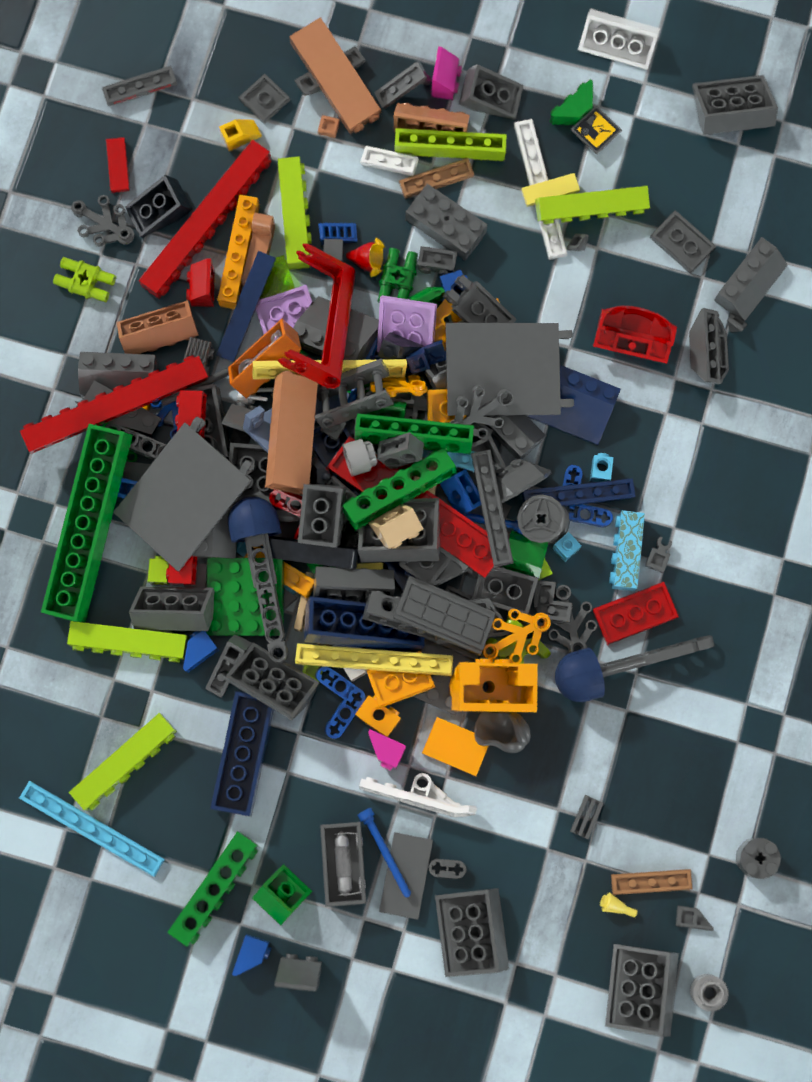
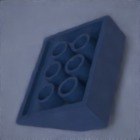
M560 365V399H574V406L570 408L561 407V415H528V418L598 445L621 388Z

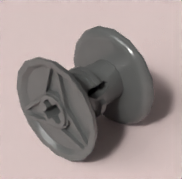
M536 495L526 500L520 507L517 517L518 527L526 538L537 543L548 542V545L559 541L568 532L570 524L569 513L565 506H561L560 502L547 495ZM542 517H545L546 523H542Z

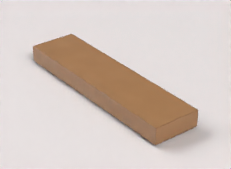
M466 158L399 180V185L404 198L407 199L419 195L426 184L438 189L474 177V172L469 159Z
M691 869L611 874L612 895L693 889Z

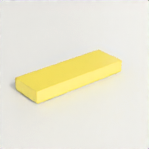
M572 173L523 187L521 191L526 206L529 207L536 205L535 199L539 197L575 194L580 191L575 174Z

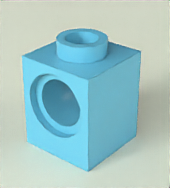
M605 453L594 455L590 481H610L614 457H609ZM604 464L607 470L600 471L597 465Z
M568 532L554 544L552 549L566 562L580 550L581 545Z

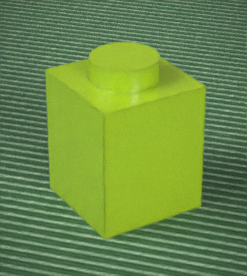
M155 556V559H150L148 582L152 585L170 586L168 579H166V570L169 568V563L162 556Z

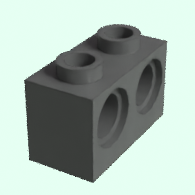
M410 432L380 441L377 459L390 469L422 460L424 443Z

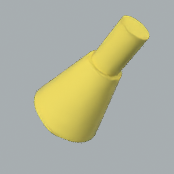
M611 893L604 895L601 899L600 906L603 912L626 914L633 918L637 915V910L626 906Z

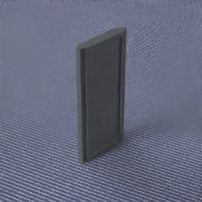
M409 576L393 619L477 655H481L495 617V612Z

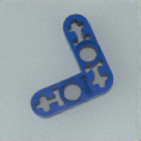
M571 465L566 469L562 486L575 485L570 483L571 475L568 474L572 470H576V474L579 475L575 477L574 483L581 484L582 470L579 466ZM583 504L568 506L570 511H575V508H579L576 518L573 517L574 513L569 512V519L573 522L597 527H608L613 520L612 513L607 509ZM588 510L590 518L582 519L580 511ZM594 511L597 512L596 516L599 517L606 514V518H609V520L603 523L601 518H595V521H592Z
M322 666L316 671V679L343 699L325 726L326 735L336 739L346 730L365 701L366 696L360 688L330 667ZM326 670H328V676H330L331 678H334V675L337 676V678L333 680L331 686L328 685L331 682L330 680L324 678L323 680L321 679V671L325 672ZM338 681H344L346 684V688L342 692H338L335 688ZM359 692L361 700L353 703V706H356L355 709L345 704L347 701L351 703L354 699L352 694ZM343 708L350 710V716L347 719H342L340 716V711ZM336 717L340 721L345 722L343 726L342 724L338 725L337 734H330L331 729L329 727L337 724V721H334Z

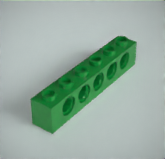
M357 413L355 440L362 439L363 442L369 441L372 444L378 445L380 441L410 432L424 443L423 449L439 451L444 448L446 452L471 454L473 425Z
M444 448L439 451L435 450L425 459L414 462L409 468L399 470L393 477L381 480L377 486L365 489L361 495L346 500L342 505L343 512L356 531L395 507L408 502L456 474V465ZM435 467L436 470L430 471L428 468ZM417 476L420 479L412 480L411 478ZM396 486L403 487L401 490L394 489ZM380 495L386 496V498L382 500L378 499L377 497ZM362 505H369V508L362 509L360 507Z
M237 831L167 933L185 946H189L191 943L194 945L201 936L198 932L202 926L206 928L212 920L210 915L213 910L218 911L223 904L222 897L224 894H229L236 885L233 883L237 876L241 877L247 869L245 866L246 862L249 859L253 860L258 853L256 849L258 844ZM236 850H240L243 853V859L240 862L233 859V854ZM224 867H229L232 871L228 879L222 876L221 872ZM212 884H217L220 887L218 895H213L210 892ZM200 901L208 903V910L206 912L199 910L198 905ZM190 917L194 918L197 922L194 929H190L187 926V920Z

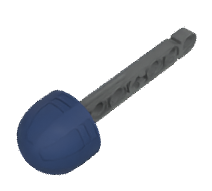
M247 497L237 502L229 513L228 527L231 542H245L253 586L257 589L265 637L269 642L267 644L269 656L274 662H283L288 657L287 642L284 641L285 632L275 585L277 584V578L268 537L281 533L279 518L273 505L265 499ZM261 546H263V549L257 548V549L254 550V548H253V547H261ZM258 552L265 554V560L262 563H258L255 559ZM262 571H266L269 574L266 582H262L259 579V574ZM266 590L268 591V593H272V597H269V601L271 604L274 603L275 606H264V604H268V600L266 598H263V595L266 594ZM270 609L276 612V618L272 621L266 616L267 611ZM274 628L280 632V636L276 640L270 636V632ZM276 648H281L284 652L281 659H277L274 656Z
M713 636L691 639L599 664L591 648L578 650L567 654L561 659L555 671V682L561 694L569 700L586 702L601 698L605 693L603 677L715 646Z

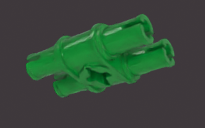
M389 248L387 261L382 266L383 272L379 281L378 303H380L382 295L390 296L391 289L399 290L397 298H409V294L413 291L414 277L417 275L415 267L418 254L416 252L408 251L405 265L400 267L397 266L400 250Z

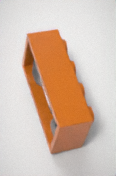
M283 318L279 320L228 367L230 385L246 399L250 395H254L264 382L267 383L271 379H253V361H278L282 357L290 360L285 356V352L291 349L300 353L301 350L298 332Z

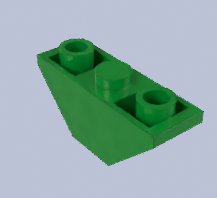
M591 79L586 83H581L573 95L569 94L560 107L556 106L551 111V124L576 125L592 110L593 81Z

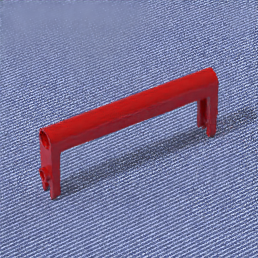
M303 243L305 251L311 253V255H306L302 251H296L298 259L333 278L322 362L319 363L291 349L284 354L295 362L284 357L278 359V362L282 366L324 387L334 389L341 384L356 271L350 265L318 248Z

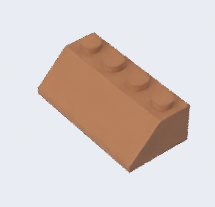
M397 103L394 111V132H396V128L468 132L470 115L464 112H449L446 109L436 110L430 109L427 106L417 107L409 103Z
M188 300L117 322L119 339L125 354H141L146 351H155L160 347L172 346L179 341L190 340V337L199 336Z

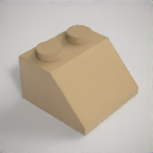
M404 504L369 522L370 527L382 544L392 549L399 547L405 539H412L418 536L419 531L423 530L414 509Z

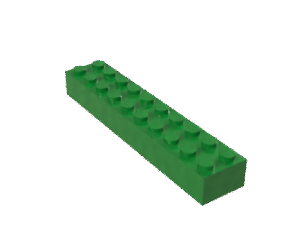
M93 424L88 425L41 613L75 622H86L133 435Z

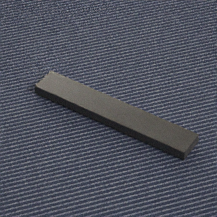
M485 450L471 453L493 565L498 567L513 564L491 451Z

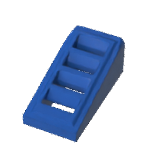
M356 223L319 224L321 245H324V239H343V243L358 242ZM347 229H351L352 237H348ZM335 230L337 237H333V231ZM340 230H344V237L340 236ZM325 231H329V237H326Z

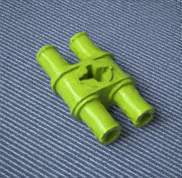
M63 257L60 267L75 272L72 279L56 274L53 284L68 289L72 294L76 293L84 296L86 299L94 298L107 303L110 293L96 288L95 284L100 281L114 286L117 278L116 275L103 271L99 266L95 267L87 264L83 260L77 262Z

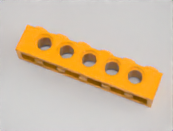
M239 195L217 299L220 307L235 309L243 289L241 288V281L253 233L252 219L254 213H258L260 208L258 198Z

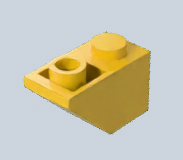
M235 119L219 126L221 136L229 151L251 142L252 139L256 140L262 137L254 120Z

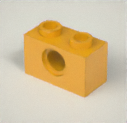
M368 695L355 714L356 717L386 737H389L401 720L398 716L400 713L391 706L389 709L385 706L380 708L375 695L373 698ZM382 710L385 713L384 719L376 720L373 717L375 711Z

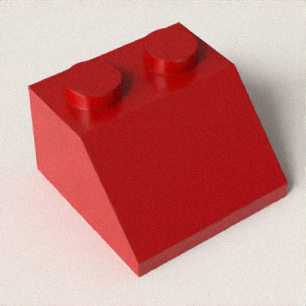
M207 258L191 264L190 271H187V282L190 283V289L186 291V298L190 301L192 307H214L215 269L211 258Z

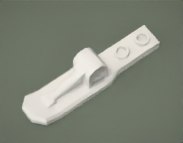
M425 773L415 776L410 792L396 789L397 786L391 783L379 784L377 783L378 780L366 777V780L361 779L359 785L360 790L451 817L473 816L477 810L476 806H461L460 803H455L446 793L434 785L429 775ZM424 779L428 785L425 788H420L417 785V781Z

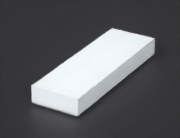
M365 146L361 165L414 176L419 159L416 156Z

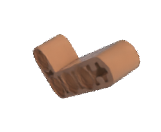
M254 213L253 233L242 276L241 288L245 285L257 252L261 251L268 255L270 254L275 232L274 216Z

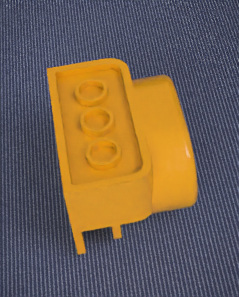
M475 659V663L459 662L449 684L452 710L537 712L538 664L512 663V659H494V663L493 659ZM484 682L488 684V690L486 692H484L483 690Z

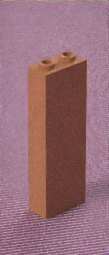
M321 17L290 36V43L308 71L311 72L320 85L321 91L349 134L359 132L364 128L363 125L368 122L373 123L379 118L381 109Z
M291 371L281 372L275 377L265 488L302 495L304 484H310L318 383L302 375H295Z

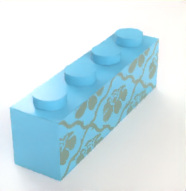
M622 510L619 516L616 515L615 527H618V532L614 534L613 539L616 553H612L611 558L614 572H610L609 583H612V589L635 592L638 588L645 513Z

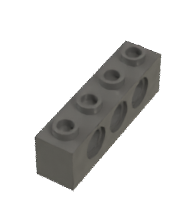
M371 591L367 598L362 619L438 641L439 638L393 619L401 597H391L381 591ZM382 606L388 607L390 611H385Z

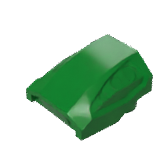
M427 287L410 296L409 300L434 303L438 307L443 302L445 290L442 287Z
M511 531L509 543L513 564L503 565L502 568L540 578L548 542L537 543L530 541L523 534Z

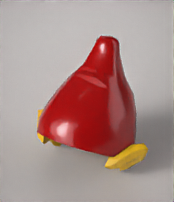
M375 238V242L366 243L353 251L347 252L346 258L360 268L371 272V277H375L382 272L380 268L383 262V248H385V245L381 240Z

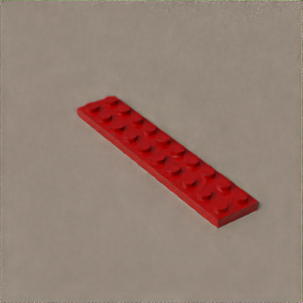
M349 436L345 443L355 441V439ZM343 447L340 448L327 466L333 473L360 492L377 486L381 480L389 479L399 471L396 468L390 469L377 459V464L371 467V471L351 476L344 457ZM396 486L394 489L401 490L403 487ZM427 490L413 499L438 497ZM380 495L377 498L382 500L385 499L386 496ZM439 499L440 547L477 574L486 578L494 567L487 531Z

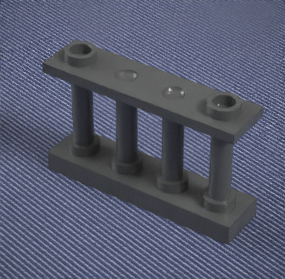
M378 359L343 372L341 384L337 388L331 389L318 384L317 398L319 401H322L323 413L315 415V419L323 430L357 418V413L368 414L394 404L388 392L383 390L382 378L390 376L383 360ZM374 382L376 393L366 397L364 385ZM357 388L358 400L348 403L347 391ZM339 394L340 406L330 410L329 398Z

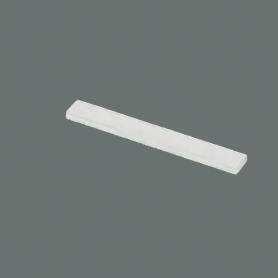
M528 119L515 122L514 127L529 185L548 181L533 120ZM554 220L553 224L543 225V221L539 222L548 259L567 256L559 220Z

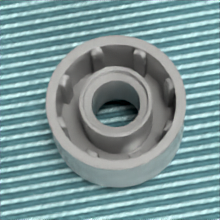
M362 439L342 444L344 457L351 476L369 472L371 467L376 466V454L371 442H363Z
M702 974L691 983L690 996L692 1001L703 1010L717 1011L727 1002L728 989L720 978L711 974ZM708 987L713 989V995L710 998H706L704 995V991Z

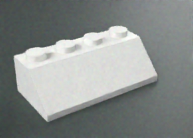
M590 9L578 50L648 70L660 28Z

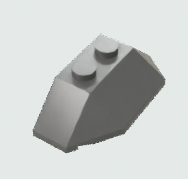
M702 308L689 331L691 369L705 382L722 384L729 370L727 333L722 321L719 319L718 311Z
M521 459L513 460L511 465L496 470L495 475L501 503L546 479L552 474L551 470Z

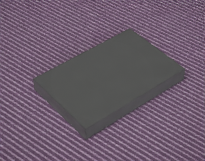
M676 210L650 235V238L690 274L716 248V245Z

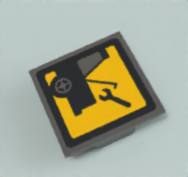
M595 106L571 128V131L597 155L622 129L599 107Z

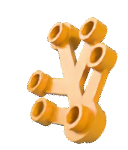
M410 375L408 383L405 377L382 378V381H384L382 382L383 388H385L390 397H395L397 393L410 392L414 396H422L427 392L426 383L421 381L418 375ZM374 382L370 383L371 392H376Z
M510 609L508 617L514 621L519 619L530 623L525 627L503 622L500 618H494L492 623L493 629H502L512 632V634L494 644L486 643L482 651L483 656L488 659H494L498 656L499 650L517 641L514 652L509 655V659H512L514 655H518V660L516 662L512 660V663L519 664L522 661L521 654L526 637L533 631L532 641L527 644L526 651L531 655L537 654L541 634L547 631L551 624L547 614L537 613L531 616L521 613L518 609ZM513 611H517L518 613L516 618H512L511 616ZM539 619H543V624L541 626L537 624V621ZM499 620L501 624L496 628L494 623ZM532 645L535 646L534 652H530L529 650L530 646ZM488 647H492L493 649L491 654H487L486 649Z

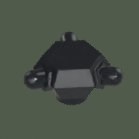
M312 455L310 484L326 485L327 481L331 480L332 471Z

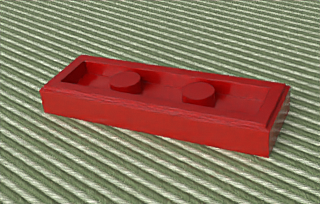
M125 138L106 139L111 193L130 191Z

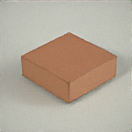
M322 115L318 134L336 138L340 119Z

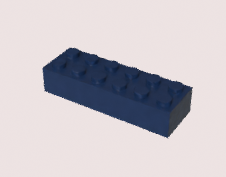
M310 597L306 604L304 642L414 653L421 651L424 647V637L362 619L366 606L364 602ZM382 606L385 611H390L388 607Z
M235 691L210 809L252 817L274 709L248 693Z

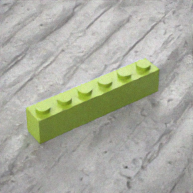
M396 128L395 152L411 156L504 161L507 135Z
M300 157L278 158L288 270L310 268V265L298 259L296 251H302L306 255H311L303 247V243L312 244L311 232L307 233L310 219L309 215L305 214V209H309L308 198H304L303 193L307 191L306 180H302V174H305L304 163L300 162Z
M648 186L539 197L535 199L537 222L543 221V225L553 224L554 220L561 219V223L571 222L572 218L579 217V221L589 220L590 216L597 215V219L607 218L608 214L614 213L615 217L625 216L626 212L632 211L633 215L643 214L644 210L650 208Z
M71 621L67 644L72 647V650L84 651V648L92 649L91 652L103 654L104 650L111 651V655L116 656L129 653L130 657L141 658L142 655L149 656L151 660L161 661L162 657L169 658V662L180 663V660H185L189 637L182 634Z
M158 713L69 792L83 810H94L100 805V799L104 796H110L116 790L114 787L118 783L123 784L131 777L129 774L134 769L138 771L146 764L145 760L149 756L154 757L161 750L159 748L161 745L170 743L176 737L174 735L177 732L163 714Z

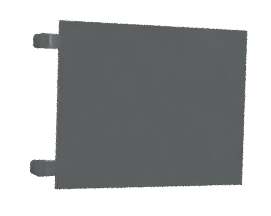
M445 323L448 416L456 415L458 407L456 399L459 396H465L468 399L469 404L465 408L464 416H469L474 397L472 389L476 385L482 386L485 390L479 409L495 399L498 392L502 389L510 390L514 396L512 404L508 406L499 405L484 416L561 415V407L570 408L574 406V399H560L559 339L572 338V330L559 331V323ZM477 389L476 394H480L482 389ZM503 394L501 398L505 399L507 394ZM461 400L459 404H465V400Z
M199 417L193 420L191 426L184 422L113 512L177 571L182 569L251 483L252 480L247 475L255 468L254 463L246 460L239 470L197 432L205 426L206 422Z

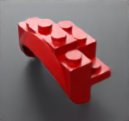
M616 306L608 309L602 308L593 347L667 364L671 347L674 344L677 326L673 325L663 316L640 307Z

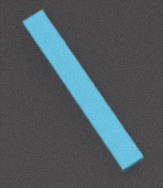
M32 781L28 782L19 797L26 803L153 877L156 876L165 861L161 856Z

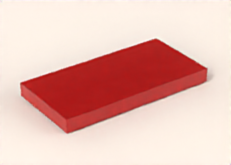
M665 582L592 609L606 645L679 617Z

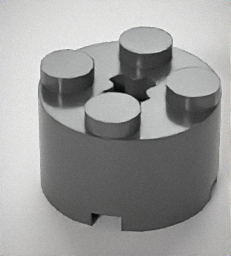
M764 838L748 839L741 844L736 852L737 866L745 875L751 878L765 879L777 873L780 866L781 857L777 846ZM755 856H761V860L758 862L755 860Z

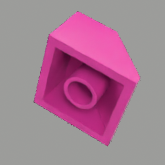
M438 46L432 79V97L453 100L454 93L458 94L459 83L456 81L457 77H461L462 66H459L460 58Z
M370 729L368 734L378 761L381 762V767L390 771L392 768L397 769L406 746Z

